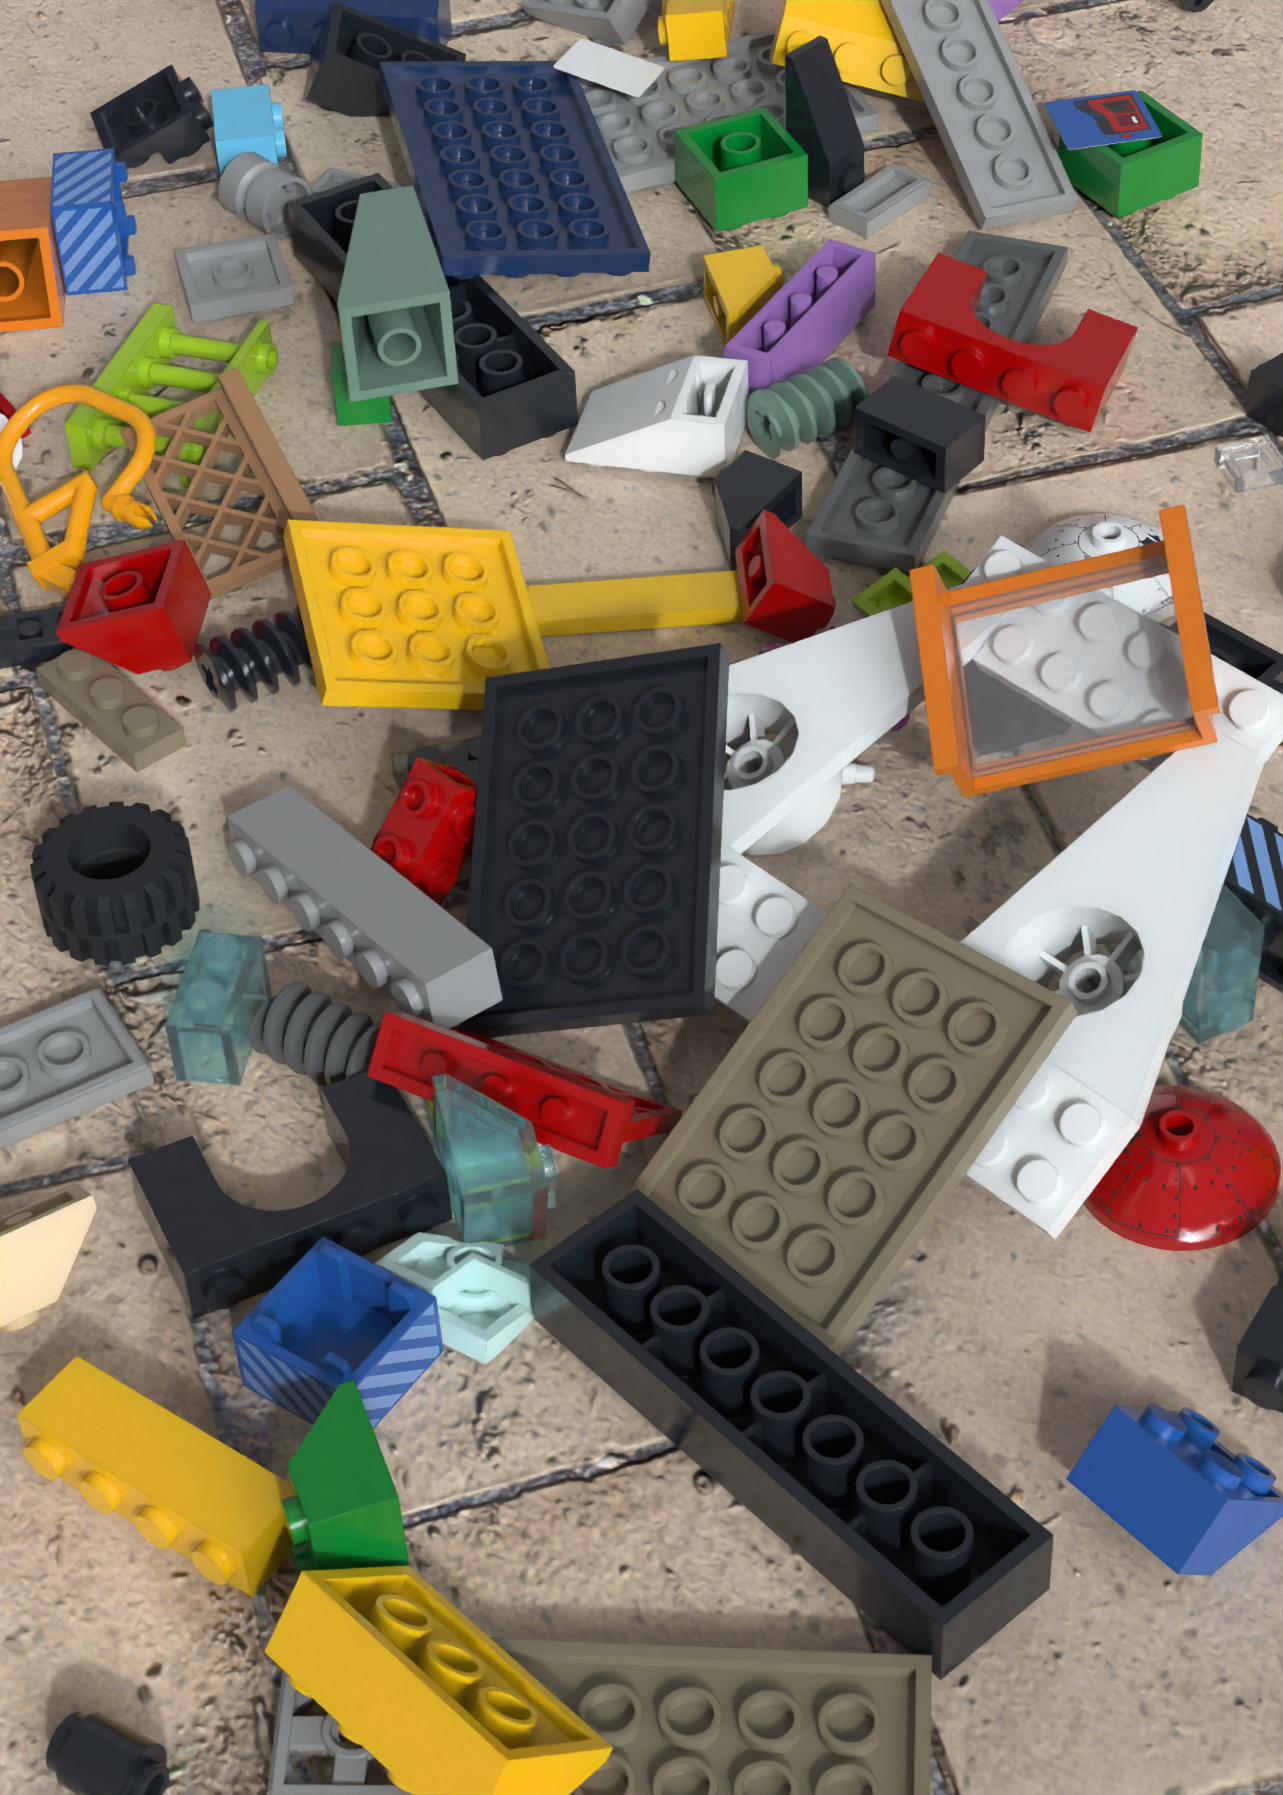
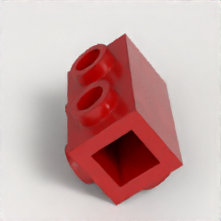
M417 757L409 774L405 777L401 790L381 829L377 832L370 850L441 906L446 895L454 886L458 872L473 845L478 782L458 767Z

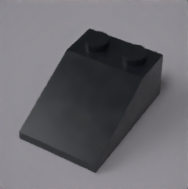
M334 1L315 44L306 100L316 103L325 110L337 111L349 117L390 116L379 82L380 62L466 61V54Z

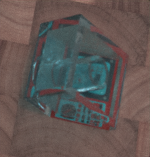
M446 1073L432 1076L433 1130L441 1163L447 1173L450 1199L461 1242L474 1243L484 1241L504 1244V1247L546 1238L547 1213L557 1211L553 1187L558 1186V1175L550 1144L538 1146L532 1122Z

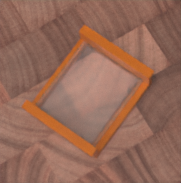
M1184 504L1159 510L1163 541L952 591H947L934 564L909 570L933 767L937 776L950 773L963 797L966 798L1218 742L1213 714L1221 712L1189 522Z

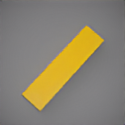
M737 570L528 585V594L541 637L744 622Z

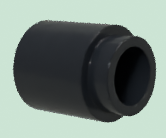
M76 1711L70 1714L57 1727L47 1748L46 1765L48 1769L56 1773L57 1781L61 1786L77 1795H163L169 1782L170 1772L166 1766L167 1753L164 1746L101 1712L87 1715L81 1711Z

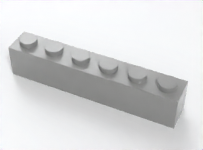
M288 785L226 816L232 842L227 844V851L237 872L243 877L248 875L262 886L263 891L274 904L281 902L287 907L305 931H315L326 941L329 949L338 959L343 960L346 958L359 969L370 987L373 989L380 987L393 998L400 1011L450 1029L503 1000L492 948L292 786Z

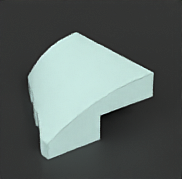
M418 1232L375 1262V1265L436 1296L442 1343L485 1365L503 1351L534 1319L529 1275L530 1263L503 1259L504 1244L484 1241L463 1243L453 1240L449 1236Z

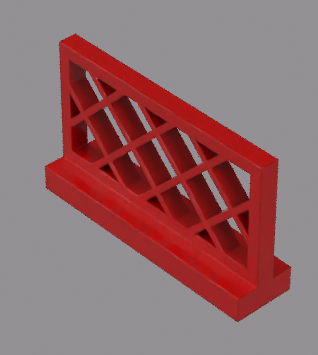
M399 1010L384 1011L367 1076L445 1107H447L446 1074L532 1122V1141L604 1169L617 1166L623 1143L671 1132L681 1119L683 1113L680 1109L487 1036L466 1031L460 1032L458 1025L447 1029Z

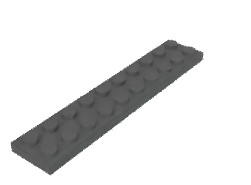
M968 230L954 259L988 271L975 316L992 331L1006 338L1028 344L1067 266L1068 247ZM900 360L889 378L890 380L897 376L986 415L985 431L1001 400L995 396ZM853 446L806 534V547L813 554L830 557L834 560H846L881 567L890 571L898 568L902 572L909 573V570L919 567L961 480L944 494L854 453Z

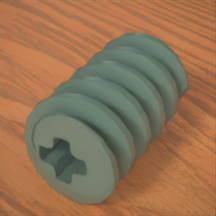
M832 358L824 362L822 366L815 365L807 369L804 374L796 373L787 378L786 381L780 380L775 382L768 389L761 388L753 392L747 402L748 427L758 448L768 457L776 458L780 456L781 447L783 450L790 452L798 448L800 441L806 444L815 441L818 433L827 436L834 432L835 426L845 428L851 425L855 416V407L869 397V393L860 374L850 363L841 358Z

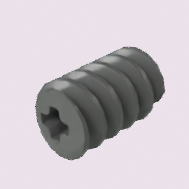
M294 981L285 986L277 996L269 998L260 1006L252 1019L248 1031L250 1046L255 1052L267 1054L274 1062L287 1065L297 1074L307 1075L318 1085L328 1086L368 1071L381 1023L373 1025L369 1015L359 1012L353 1014L348 1004L344 1002L332 1004L328 994L320 991L312 993V989L307 983Z

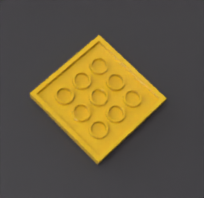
M287 520L283 538L322 706L483 710L486 677L550 668L511 531Z

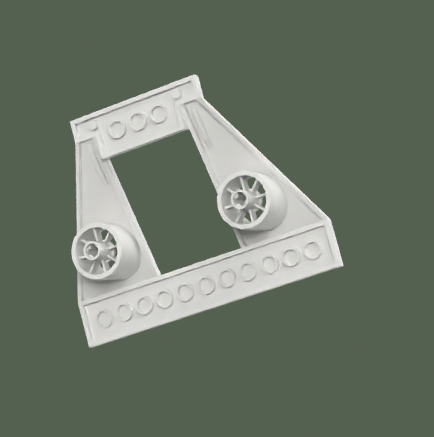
M1000 536L965 583L947 589V591L1041 570L1055 565L1009 539ZM1099 590L958 623L963 667L974 660L982 672L1094 739L1193 718L1179 636ZM913 601L729 665L725 751L727 772L724 774L715 1000L748 1023L757 1014L828 913L741 854L743 852L749 855L781 854L806 843L827 823L840 799L843 768L925 700ZM955 649L956 658L959 655V650ZM1212 654L1211 659L1221 712L1213 714L1218 742L1134 760L1133 762L1151 773L960 942L1045 988L1048 987L1054 973L1057 972L1062 977L1059 990L1053 992L1072 1001L1078 1013L965 1175V1177L1054 1240H1056L1142 1124L1168 1044L1182 1017L1183 1000L1263 765L1283 740V694ZM779 733L773 742L765 740L766 734ZM794 748L793 754L790 757H787ZM1097 944H1119L1110 958L1097 952ZM1084 950L1085 956L1076 959L1069 966L1064 964L1074 954ZM1139 950L1144 951L1141 972L1124 976V969Z

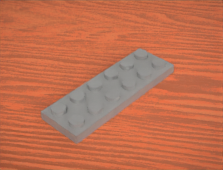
M881 0L981 230L1074 212L1078 202L1076 193L989 1Z

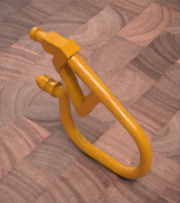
M83 384L59 385L35 395L13 414L0 433V485L31 558L27 565L33 578L45 592L50 589L66 598L69 597L80 564L84 563L87 538L96 494L99 488L90 472L86 470L32 503L28 501L13 466V453L23 433L39 416L63 404L81 403L131 425L136 433L134 454L124 470L103 495L101 505L103 509L112 514L115 520L126 522L141 530L154 527L148 519L157 523V517L152 507L134 500L129 495L147 472L155 453L156 434L150 418L139 407L97 388ZM71 506L64 541L50 548L40 524Z

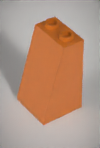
M52 177L0 181V332L63 327L66 289L50 211Z

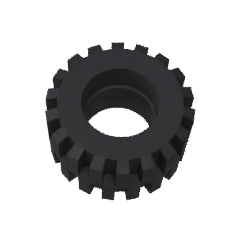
M123 801L109 802V806L99 808L95 804L83 808V813L78 815L68 814L60 819V826L48 828L41 836L43 843L35 845L32 852L33 863L30 864L46 935L52 938L53 945L60 952L69 951L71 958L84 962L91 958L94 959L95 965L109 966L111 961H121L122 965L136 963L135 958L145 955L150 959L162 953L161 947L165 945L174 946L183 938L181 931L190 930L196 921L194 912L199 911L200 899L189 839L186 837L185 830L180 822L171 821L170 814L162 809L150 811L148 804L138 802L132 806H124Z

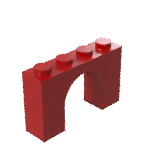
M938 253L900 309L887 356L1090 433L1124 371L1138 327L1088 309L1074 334L1061 343L1034 345L1006 338L986 327L975 316L988 271Z

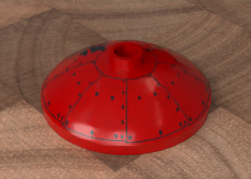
M1175 1085L1154 1086L1140 1128L1083 1204L1102 1225L1135 1243L1171 1251H1195L1214 1248L1241 1238L1252 1231L1268 1215L1278 1194L1281 1173L1280 1158L1276 1145L1265 1127L1251 1113L1238 1104L1202 1089Z

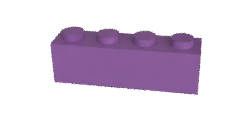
M829 239L724 346V358L748 361L749 397L753 392L761 388L768 389L775 382L780 380L786 381L787 378L796 373L804 374L807 369L820 365L875 306L876 252Z

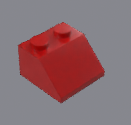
M185 539L80 564L56 633L62 642L135 674L156 670L171 671L184 664L191 663L194 654L193 648L197 644L212 594Z

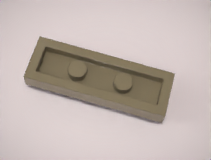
M74 648L36 668L39 686L136 772L186 746L183 727L105 660Z

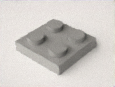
M274 233L174 250L178 273L193 323L201 321L217 322L229 316L251 312L267 313L279 307L295 305L292 285Z

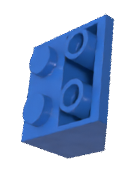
M1149 1403L1146 1408L1114 1405L1066 1478V1480L1178 1575H1212L1283 1517V1494L1272 1486L1277 1480L1274 1473L1261 1462L1247 1454L1239 1452L1235 1456L1216 1440L1220 1434L1219 1429L1207 1418L1187 1407H1182L1178 1412L1168 1411L1152 1403Z

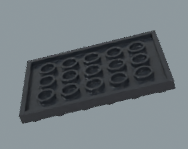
M721 643L486 677L467 928L492 948L503 1000L459 1023L460 1032L466 1031L492 1038L714 1015L730 654Z

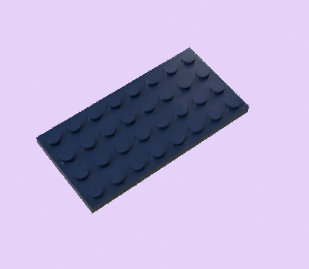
M557 61L380 62L379 82L444 276H452L457 279H472L477 275H504L509 278H523L529 274H555L561 277H575L580 273H607L612 276H626L631 272H649L650 250L578 76L555 69L553 66Z

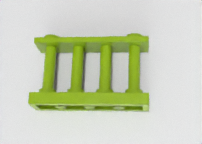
M153 303L92 387L139 407L149 418L186 403L147 396L150 390L154 389L157 385L210 393L221 388L218 379L220 373L169 365L178 355L229 363L223 373L238 367L254 397L268 375H272L276 370L278 347L275 343H272L270 322L267 320H259L244 343L241 344L181 334L180 329L176 328L173 306ZM79 403L65 422L73 468L93 471L105 453L113 447L127 449L120 431L129 428L125 427L127 423ZM216 410L198 418L192 429L215 434L223 417L219 410ZM156 436L154 454L165 455L172 438ZM185 442L177 460L200 465L208 447ZM180 475L182 487L189 488L193 478Z

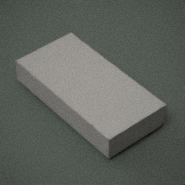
M892 163L828 206V221L868 238L931 196V180Z

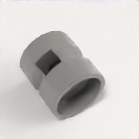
M244 152L235 157L226 166L220 178L218 188L220 202L226 210L248 221L267 234L274 233L276 239L291 236L287 203L312 195V190L306 181L281 167L278 168L275 163L255 152Z

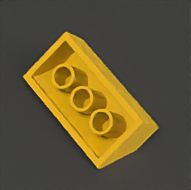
M881 0L783 1L769 56L772 64L785 67L786 54L818 36H823L828 39L843 82L925 102Z
M409 1565L302 1571L264 1651L288 1674V1681L295 1690L307 1697L313 1698L337 1721V1728L343 1736L366 1748L387 1768V1775L396 1786L414 1795H569L608 1760L613 1750V1747Z

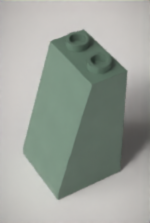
M413 185L360 194L337 302L350 402L459 384L450 291Z

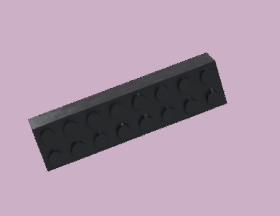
M379 173L287 203L294 256L337 302L359 196L363 193L393 189ZM480 275L472 279H457L452 276H445L450 291L459 384L419 390L420 393L482 460L506 454L515 448L542 438H549L558 432L577 426L578 410L575 371Z
M634 1190L529 1264L534 1320L910 1654L932 1655V1673L940 1680L1050 1589L1054 1537L1052 1533L640 1190Z

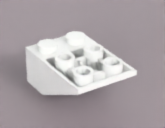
M693 355L592 390L565 453V461L587 463L597 467L613 466L640 469L644 472H667L693 475L698 478H715L721 469L728 467L732 463L747 422L746 412L749 399L748 361Z

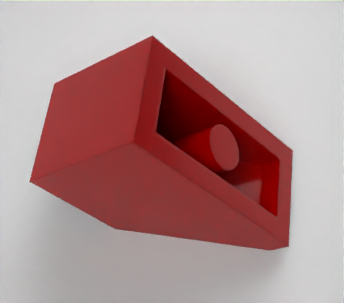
M763 510L735 550L744 624L794 643L806 639L808 636L812 637L818 628L823 629L830 622L836 606V600L832 593L828 568L774 513Z

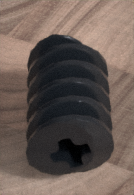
M299 604L294 608L293 615L288 611H280L273 616L272 623L267 619L255 621L251 627V632L242 627L234 629L230 634V641L224 636H216L209 642L208 649L201 644H195L193 648L195 661L204 683L216 699H220L230 712L237 708L236 691L241 690L250 703L257 702L258 691L256 683L262 682L269 693L272 695L277 694L280 690L278 675L283 673L291 685H299L301 682L299 666L304 665L311 676L315 678Z

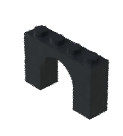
M368 1071L321 1088L328 1135L346 1165L347 1171L341 1181L330 1192L318 1200L298 1208L276 1211L260 1210L245 1206L231 1199L216 1182L193 1135L128 1159L137 1204L193 1319L217 1310L230 1308L240 1301L273 1289L322 1237L362 1257L372 1250L418 1232L425 1233L437 1225L453 1220L447 1173L396 1087L368 1077Z

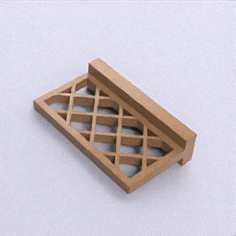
M238 367L218 375L221 388L150 418L156 436L172 438V441L164 457L154 454L153 460L142 478L173 541L185 539L212 594L210 600L289 566L285 546L270 553L254 550L262 531L284 535L288 519L319 521ZM216 410H219L223 417L215 434L192 429L198 418ZM132 427L120 431L132 457L136 448V433ZM229 433L232 434L234 439L228 438ZM185 442L208 447L200 465L177 460ZM221 450L244 457L236 474L212 469ZM151 468L157 469L155 475ZM250 472L252 473L255 479L248 477ZM170 473L193 478L185 496L162 491ZM206 481L229 487L221 505L197 500ZM242 490L264 496L257 514L233 509ZM171 508L178 509L175 515ZM271 512L273 513L275 519L269 518ZM190 513L214 518L205 537L182 531ZM226 522L250 527L241 546L218 541ZM191 548L198 550L196 556L194 555ZM211 553L235 559L229 571L207 580L203 569Z

